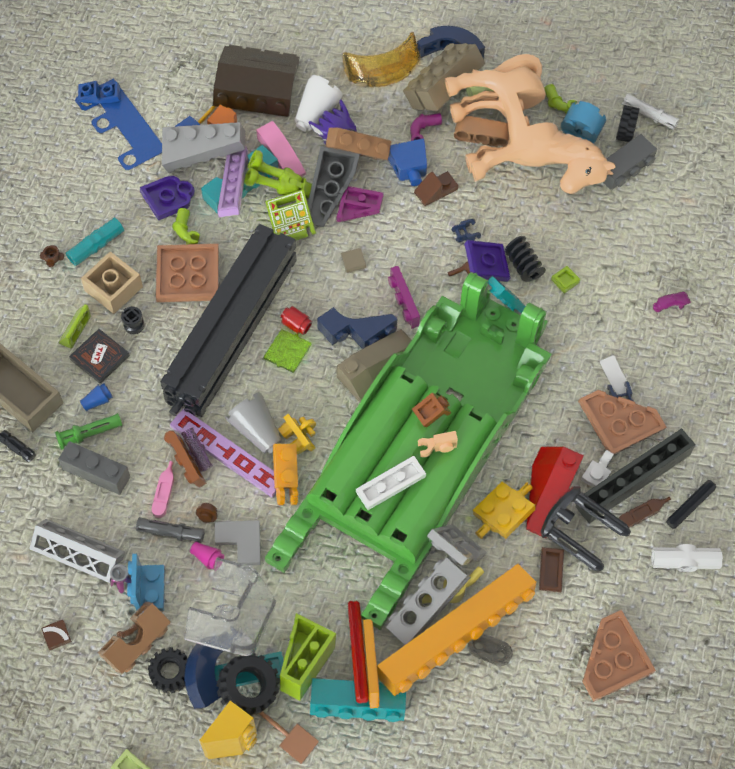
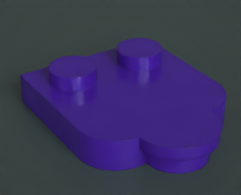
M167 176L141 186L140 193L159 221L176 214L180 208L188 209L191 204V198L195 194V189L188 181H180L175 176Z

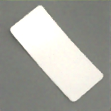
M613 355L601 360L600 364L617 395L626 393L627 387L624 386V382L627 380L615 356Z

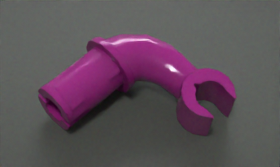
M441 113L420 114L411 123V141L424 138L420 135L421 129H425L428 126L442 125Z

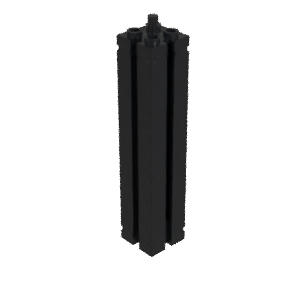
M258 224L255 233L249 238L169 366L167 374H164L160 381L164 399L168 405L172 406L169 411L170 414L177 416L183 406L185 407V412L203 417L206 408L211 404L290 273L291 267L296 263V252H294L296 249V239L282 233L277 235L273 229Z

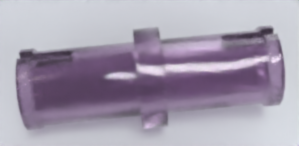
M189 428L186 432L183 431L181 435L189 448L188 453L190 456H193L199 471L204 472L208 468L213 467L204 450L206 447L204 444H201L194 428Z

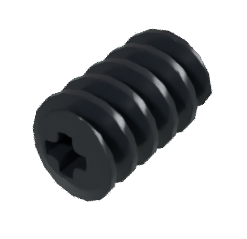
M518 236L506 246L505 253L509 256V260L513 262L517 273L521 275L522 281L530 282L541 277L546 272V269L541 267V261H537L538 256L533 254V248H529L530 243L525 242L526 237Z

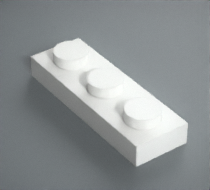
M412 456L358 487L356 493L366 509L370 510L425 478L426 473L415 456Z

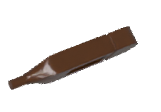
M671 498L651 499L622 514L619 519L631 528L657 514Z

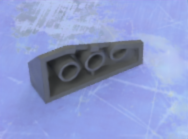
M320 147L308 201L314 226H325L356 174L359 153Z

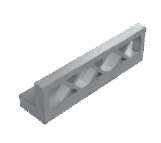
M48 519L41 521L35 526L29 548L106 582H111V568L121 562L125 555V551ZM40 536L47 539L49 547L44 548L37 545ZM57 546H66L70 555H61ZM80 553L85 554L90 563L86 565L80 563L77 555ZM104 562L110 565L108 573L101 572L97 563Z

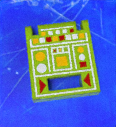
M304 190L265 201L275 234L280 235L282 233L300 240L309 237L306 229L310 227L312 235L316 234ZM293 201L297 202L288 206L278 208V206L283 204H287Z

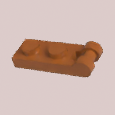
M174 431L166 432L164 440L175 449L177 454L174 457L180 466H184L186 470L184 476L187 481L199 488L207 484L184 440Z

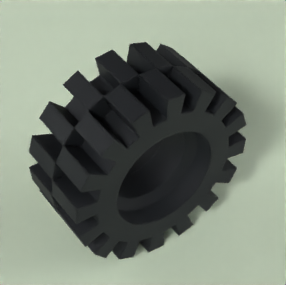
M624 105L616 140L630 142L633 139L640 108Z
M169 647L167 651L163 648L159 654L156 652L154 654L155 658H151L149 661L150 665H148V674L152 684L159 691L161 689L163 693L170 691L172 694L177 689L179 691L183 690L182 686L185 685V667L188 659L186 654H182L179 649L175 651L173 647ZM169 662L175 663L179 667L178 674L171 679L161 675L162 667Z

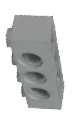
M449 558L440 559L433 567L435 571L431 576L424 577L418 585V591L414 595L411 593L403 602L405 606L399 612L395 611L388 619L390 623L386 628L404 645L424 632L471 578ZM445 577L447 585L444 589L440 590L437 586V581L439 578ZM429 594L432 602L428 607H425L422 604V599L425 595ZM410 612H415L417 616L414 624H409L407 621V616Z

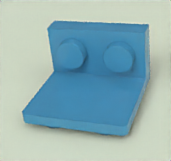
M132 554V561H128V574L131 575V583L127 584V594L130 597L131 604H134L137 611L145 602H150L160 611H164L165 566L141 565L138 554Z

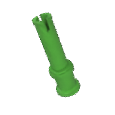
M117 413L116 415L80 427L73 425L71 429L62 432L56 431L55 435L60 449L63 450L69 441L81 444L85 438L119 426L121 427L122 422ZM109 423L108 425L91 430L92 428Z

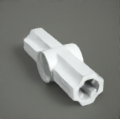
M682 544L676 548L653 547L651 555L653 568H677L680 572H692L697 569H721L723 560L720 548H696L692 544Z

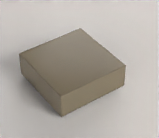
M361 248L341 253L346 273L366 268Z

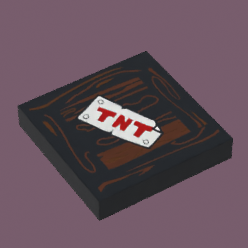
M98 329L69 358L101 384L130 354L102 330Z

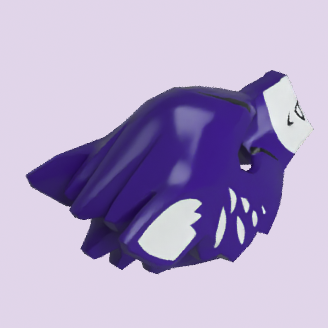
M342 99L339 101L340 110L333 108L334 114L324 111L323 119L319 118V125L312 121L308 122L313 131L322 137L325 145L329 128H342L357 132L356 125L350 118Z

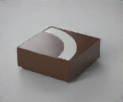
M63 619L41 628L50 651L72 642Z

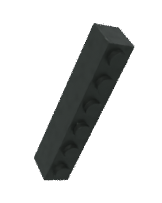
M681 428L584 494L609 511L689 457L696 444ZM585 503V504H587L589 507H591L592 509H594L596 512H598L599 514L603 515V514L600 513L598 510H596L595 508H593L591 505H589L588 503ZM576 504V508L589 524L596 520L595 517Z

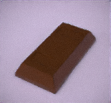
M542 547L539 590L562 592L564 549Z

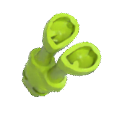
M259 150L254 151L247 166L249 170L245 174V185H266L276 189L280 195L304 190L306 198H309L312 183L307 182L306 178H302L290 168L280 169L263 162L262 152ZM258 171L269 174L278 179L275 180L258 174Z

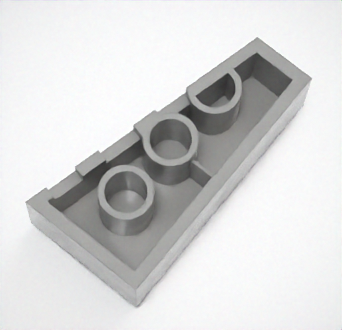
M240 122L162 127V166L168 173L174 172L178 168L190 167L192 164L201 161H210L214 157H223L245 150V130Z

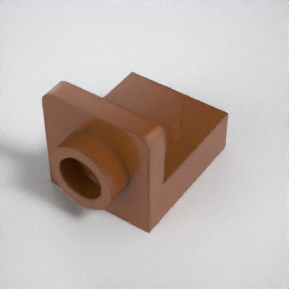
M434 393L428 395L412 408L415 415L426 428L443 414L447 416L451 414V411L448 409L450 404L443 395L438 396Z

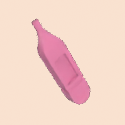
M169 461L167 469L159 477L152 504V513L156 518L164 517L167 511V505L174 484L173 461Z

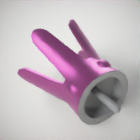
M117 564L111 568L110 585L113 586L114 582H116L118 591L123 593L124 582L131 583L128 569L122 564Z

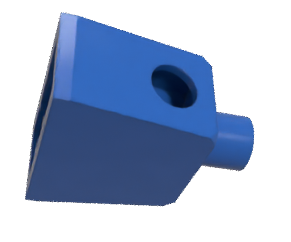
M424 138L390 146L388 161L400 181L410 180L412 186H418L422 182L421 177L427 174Z

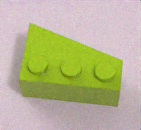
M296 613L280 673V691L299 701L302 699L312 684V678H316L335 649V632Z

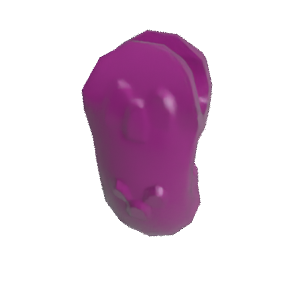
M684 291L668 294L658 298L657 302L653 304V310L661 312L671 306H678L682 310L684 305L690 304L691 301L688 294Z

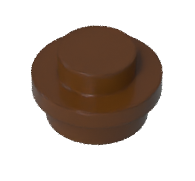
M202 503L197 508L196 515L204 523L215 522L218 517V510L210 503Z

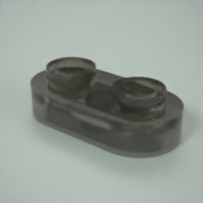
M483 633L477 640L472 639L467 643L469 653L479 659L497 666H505L511 661L513 655L511 646L497 638ZM480 643L482 644L483 648L477 649L475 648V644ZM502 652L504 657L498 658L496 653Z

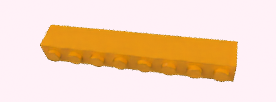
M519 564L515 565L378 664L377 673L379 680L394 696L400 692L405 693L419 678L422 680L427 677L431 669L437 665H443L454 652H461L472 639L477 640L488 627L496 626L503 616L512 614L522 602L530 601L535 595L536 581Z

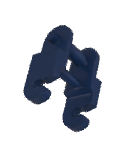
M475 219L461 221L459 225L452 227V232H456L457 235L456 242L475 241V237L481 238L480 232L471 234L466 229L470 226V223L472 225L476 223ZM461 230H464V232H465L464 235H461V233H460Z
M628 381L624 382V386L627 387L626 393L618 395L613 391L611 384L607 385L609 395L617 398L626 396V399L634 401L631 399L633 393Z

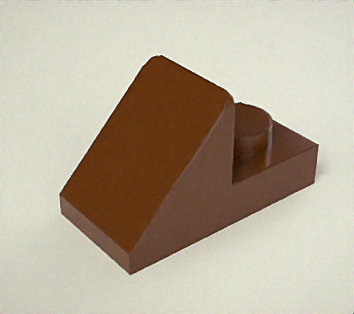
M432 171L414 190V193L422 204L427 206L458 190V184L448 171L439 176H436Z

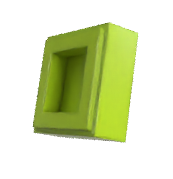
M565 266L551 277L554 284L564 294L579 284L581 280L568 266Z

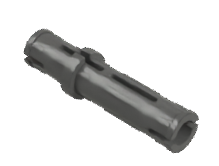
M139 517L136 524L137 532L177 538L178 541L190 540L202 543L205 529L186 526L185 523L172 524Z

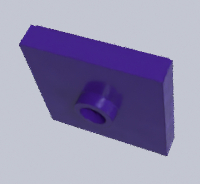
M473 240L465 242L470 272L477 273L478 276L489 280L492 276L498 281L508 282L511 277L503 244Z

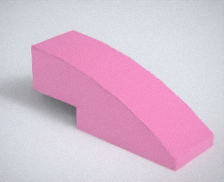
M274 121L256 129L258 141L278 159V168H290L301 177L306 175L300 160Z

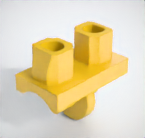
M290 414L284 416L283 418L286 422L278 430L285 439H288L295 433L298 438L290 444H296L297 455L307 449L313 451L316 447L306 433L310 437L316 434L313 430L316 426L314 419L306 420L303 416L299 419L301 423L299 425L297 420L292 418Z

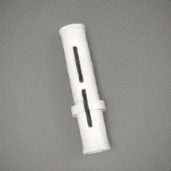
M630 94L626 95L622 105L640 108L639 113L653 119L655 123H661L672 130L678 125L679 118L666 113L662 108L658 109Z

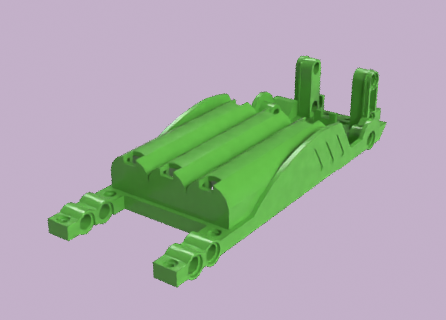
M470 272L465 279L460 305L441 296L437 304L433 305L425 314L416 335L406 350L394 353L382 368L347 423L318 480L265 556L266 563L285 573L299 547L302 548L311 529L314 530L321 519L392 560L394 564L361 614L362 620L371 619L373 626L379 630L382 629L387 619L393 613L399 600L405 594L409 584L433 548L432 540L427 535L432 529L448 524L529 393L536 385L552 353L536 346L547 327L548 321L545 320L547 311L529 302L522 314L519 315L490 299L491 292L487 289L488 280L478 276L477 273ZM450 388L453 391L463 395L461 401H459L458 398L455 397L453 394H446L448 389ZM431 393L438 396L443 395L450 404L448 409L451 411V414L448 416L443 414L430 426L424 427L412 408ZM456 431L458 438L457 448L445 453L433 450L428 457L420 456V451L426 450L427 446H418L419 439L433 438V435ZM415 456L425 471L426 477L367 510L357 495L356 489ZM326 489L337 495L333 502L327 499ZM361 509L372 515L368 522L361 519ZM398 530L407 535L404 542L398 540Z

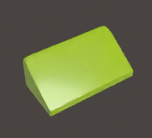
M84 304L76 311L58 342L60 345L73 348L91 317L88 305Z

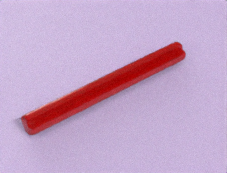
M356 600L348 602L355 695L357 703H367L369 701L361 611L360 603Z

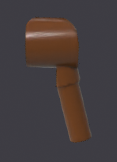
M466 262L460 268L447 272L448 276L450 277L466 271L469 275V264Z

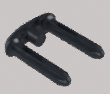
M574 486L565 492L552 506L542 526L541 535L542 538L548 537L592 570L602 571L604 564L601 559L555 527L554 523L558 518L567 525L570 523L575 513L566 507L571 502H574L620 536H629L631 530L626 523L581 492L580 486ZM585 503H588L589 505H591L593 508H595L596 510H598V511H599L600 513H602L604 516H602L601 514H599L598 512H596L594 509H592L591 507H589V506H588L587 504H585Z

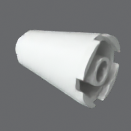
M312 75L307 81L295 117L296 127L302 131H311L312 128L308 122L312 121L318 124L319 118L323 119L324 111L330 112L343 97L342 92L335 85L333 88L329 86V81L323 77Z

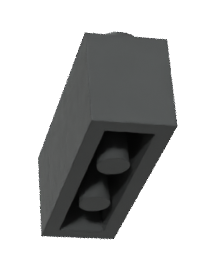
M642 134L638 135L606 158L607 161L615 164V168L611 169L613 175H607L603 183L610 190L617 186L621 187L629 177H635L643 167H648L655 161L657 148Z
M71 441L68 442L58 458L62 470L118 495L122 493L130 479L127 466Z

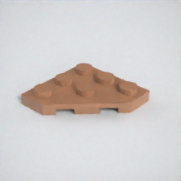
M601 390L594 391L578 400L603 446L613 454H617L667 428L655 408L644 407L635 404L634 401L608 395Z
M622 610L602 618L597 630L582 680L593 702L656 671Z

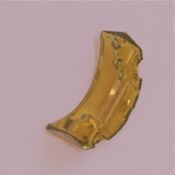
M411 32L400 46L383 54L361 56L344 52L343 69L349 81L355 84L357 82L366 83L367 87H382L397 83L409 76L411 70L415 65H418L420 60L414 32Z

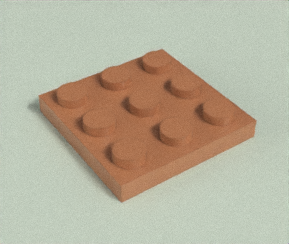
M157 245L156 301H211L219 288V245Z

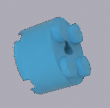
M580 101L579 104L574 102L561 123V129L564 134H571L595 143L606 123L605 115L602 117L599 114L600 109L593 104Z

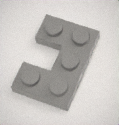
M453 524L432 529L427 535L432 540L431 544L438 550H444L448 553V558L457 565H465L470 561L480 560L487 553Z

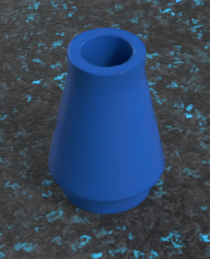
M105 383L102 385L98 384L80 400V403L88 411L109 403L113 396Z

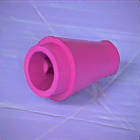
M195 542L191 546L190 553L209 570H217L222 565L224 554L221 553L220 549L203 545L199 542Z

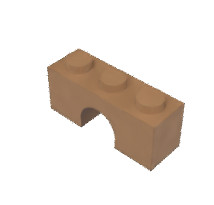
M329 128L325 147L359 153L360 156L376 160H388L391 140L342 128Z
M145 602L130 618L136 624L138 630L137 636L132 642L125 643L120 637L113 635L97 652L116 672L121 674L129 672L135 666V660L151 649V643L167 632V626L171 622L153 603Z

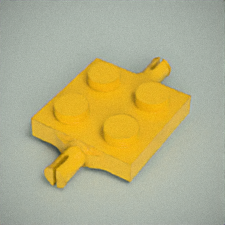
M502 481L472 510L473 515L483 523L475 534L482 539L489 531H493L506 539L536 510L535 505L525 498L533 489L532 486L526 482L519 490H515Z

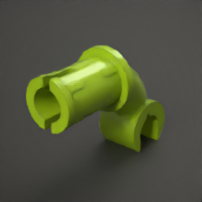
M548 84L544 87L548 106L567 114L571 104L577 103L576 100H569L567 103L563 102L554 84Z
M185 208L178 209L176 221L172 224L173 230L186 242V245L198 244L200 234L196 231H187L190 211Z

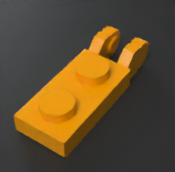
M274 444V489H276L277 504L284 505V489H289L290 504L297 505L298 473L296 444Z

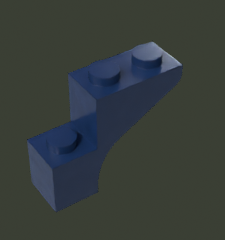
M333 307L317 318V328L332 345L344 341L350 335L364 349L396 332L398 319L393 314L352 319L343 316Z

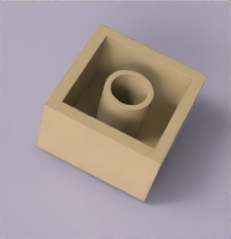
M112 252L104 256L81 277L84 291L113 314L143 288L140 274Z

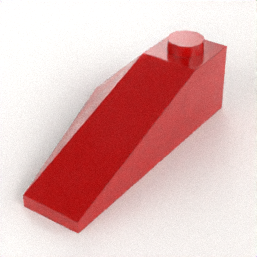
M564 446L540 448L532 464L530 485L533 489L529 495V501L535 505L536 510L527 518L526 530L542 537L541 529L549 511L555 502L570 489L584 455Z

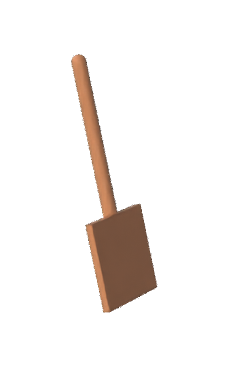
M265 712L259 713V715L286 736L279 747L300 764L304 762L319 743L316 738L300 725L296 724L289 733Z

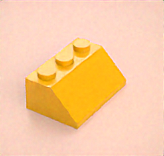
M229 701L199 740L205 757L215 759L241 755L246 749L250 751L257 742L254 718L232 701Z

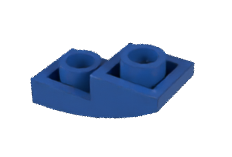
M97 81L78 84V101L93 104L119 102L120 85L118 82L99 85Z

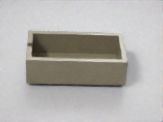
M449 44L440 55L433 58L432 63L428 67L423 68L420 74L408 83L403 92L412 109L438 111L451 98L447 93L445 78L457 77L463 73H472L473 69L479 70L486 63L476 44Z
M0 343V406L33 433L63 404V400L58 390Z

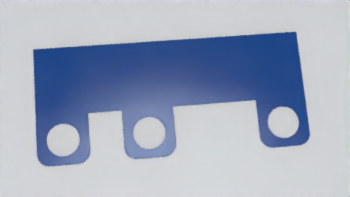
M113 78V79H111V80H109V81H107V82H105V83H103V84L112 83V82H116V81H115V79ZM121 88L119 102L101 103L106 113L94 118L91 123L99 133H104L117 126L133 149L118 157V161L125 170H130L162 153L161 141ZM78 96L75 99L78 106L84 111L98 105L92 103L89 106H84L78 101ZM105 118L109 121V125L106 128H99L97 121ZM127 155H133L136 158V162L132 165H126L123 159Z

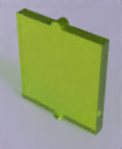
M281 329L263 358L277 365V368L282 367L294 373L312 344L300 338L298 334L294 335Z

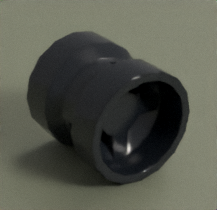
M130 306L122 311L121 319L125 331L133 335L140 333L144 329L141 310Z

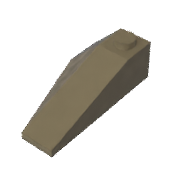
M400 329L352 354L337 365L338 380L360 403L394 353L404 352L412 340Z

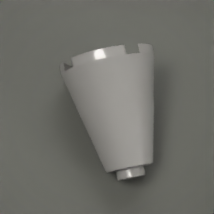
M258 392L253 394L255 399L250 401L246 398L230 410V416L225 418L264 454L267 452L273 454V445L280 444L282 440L264 397Z

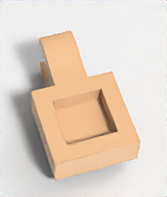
M456 431L433 435V438L419 439L418 446H427L426 450L420 451V456L428 457L433 450L445 453L457 448L458 438Z

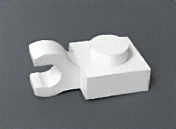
M606 450L599 463L592 460L581 481L591 487H595L607 479L611 474L607 467L614 454Z

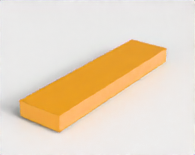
M367 619L363 620V636L370 708H378L379 684L373 621Z

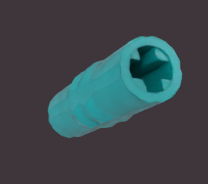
M114 217L99 229L86 236L81 242L65 252L70 262L77 266L124 232V228L118 219Z

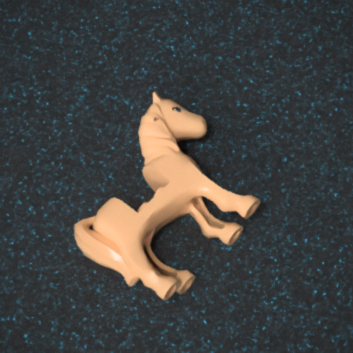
M517 55L506 60L493 70L478 71L473 69L472 73H463L457 77L445 78L449 97L457 95L462 89L474 86L487 87L493 90H485L477 95L464 97L460 102L450 104L454 123L461 122L466 115L474 110L483 108L499 110L507 119L509 141L506 147L480 146L476 153L465 155L468 171L470 174L472 173L475 182L485 178L486 173L492 167L507 161L533 167L567 164L568 169L560 180V188L566 193L575 194L586 186L604 182L607 175H613L611 169L615 168V164L607 161L602 151L592 142L571 134H564L553 123L529 124V119L527 116H524L523 111L536 106L546 96L541 81L542 64L539 58L534 55Z

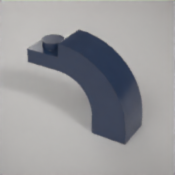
M438 26L430 29V36L423 37L417 41L416 53L419 58H422L434 52L444 50L449 44L466 43L476 44L484 59L485 46L476 35L464 28Z
M226 630L218 635L205 636L190 652L185 667V686L194 709L206 708L221 698L217 694L219 687H217L215 678V664L223 651L242 640L239 631L229 633Z

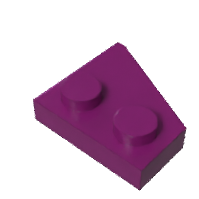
M348 186L341 198L337 222L380 214L384 193Z

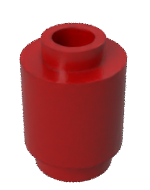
M294 306L285 308L280 316L282 318L281 323L297 334L305 335L313 323L308 315Z

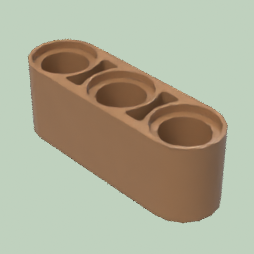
M465 116L461 122L456 123L454 137L459 141L482 143L483 145L506 147L509 141L508 123Z

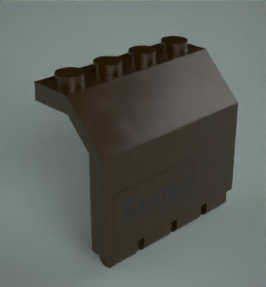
M230 44L225 46L217 65L212 106L218 107L222 105L231 109L289 117L293 84L300 57H297V54H280L277 51H261V49L250 47L244 49L243 46Z

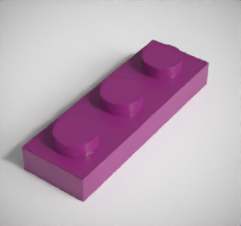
M399 266L392 267L388 282L390 287L396 291L395 298L397 304L402 305L403 318L405 322H409L411 329L419 327L420 315Z

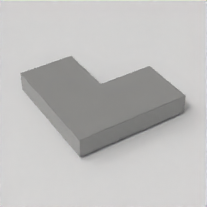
M260 521L215 522V545H237L238 566L261 565Z

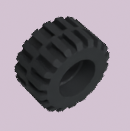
M243 653L231 659L220 672V678L217 681V687H219L217 694L218 697L221 696L222 705H227L229 701H232L250 716L264 711L275 701V696L279 693L280 688H278V684L280 683V678L276 677L278 673L277 668L273 669L271 667L273 663L270 660L267 662L264 660L265 656L260 655L258 657L256 653H250L249 655ZM249 672L258 678L261 686L258 696L248 698L238 691L236 677L239 673Z

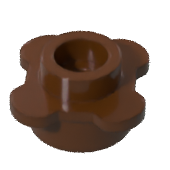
M50 245L45 247L43 252L40 253V258L46 261L48 267H53L55 263L64 259V254L59 252L57 246Z

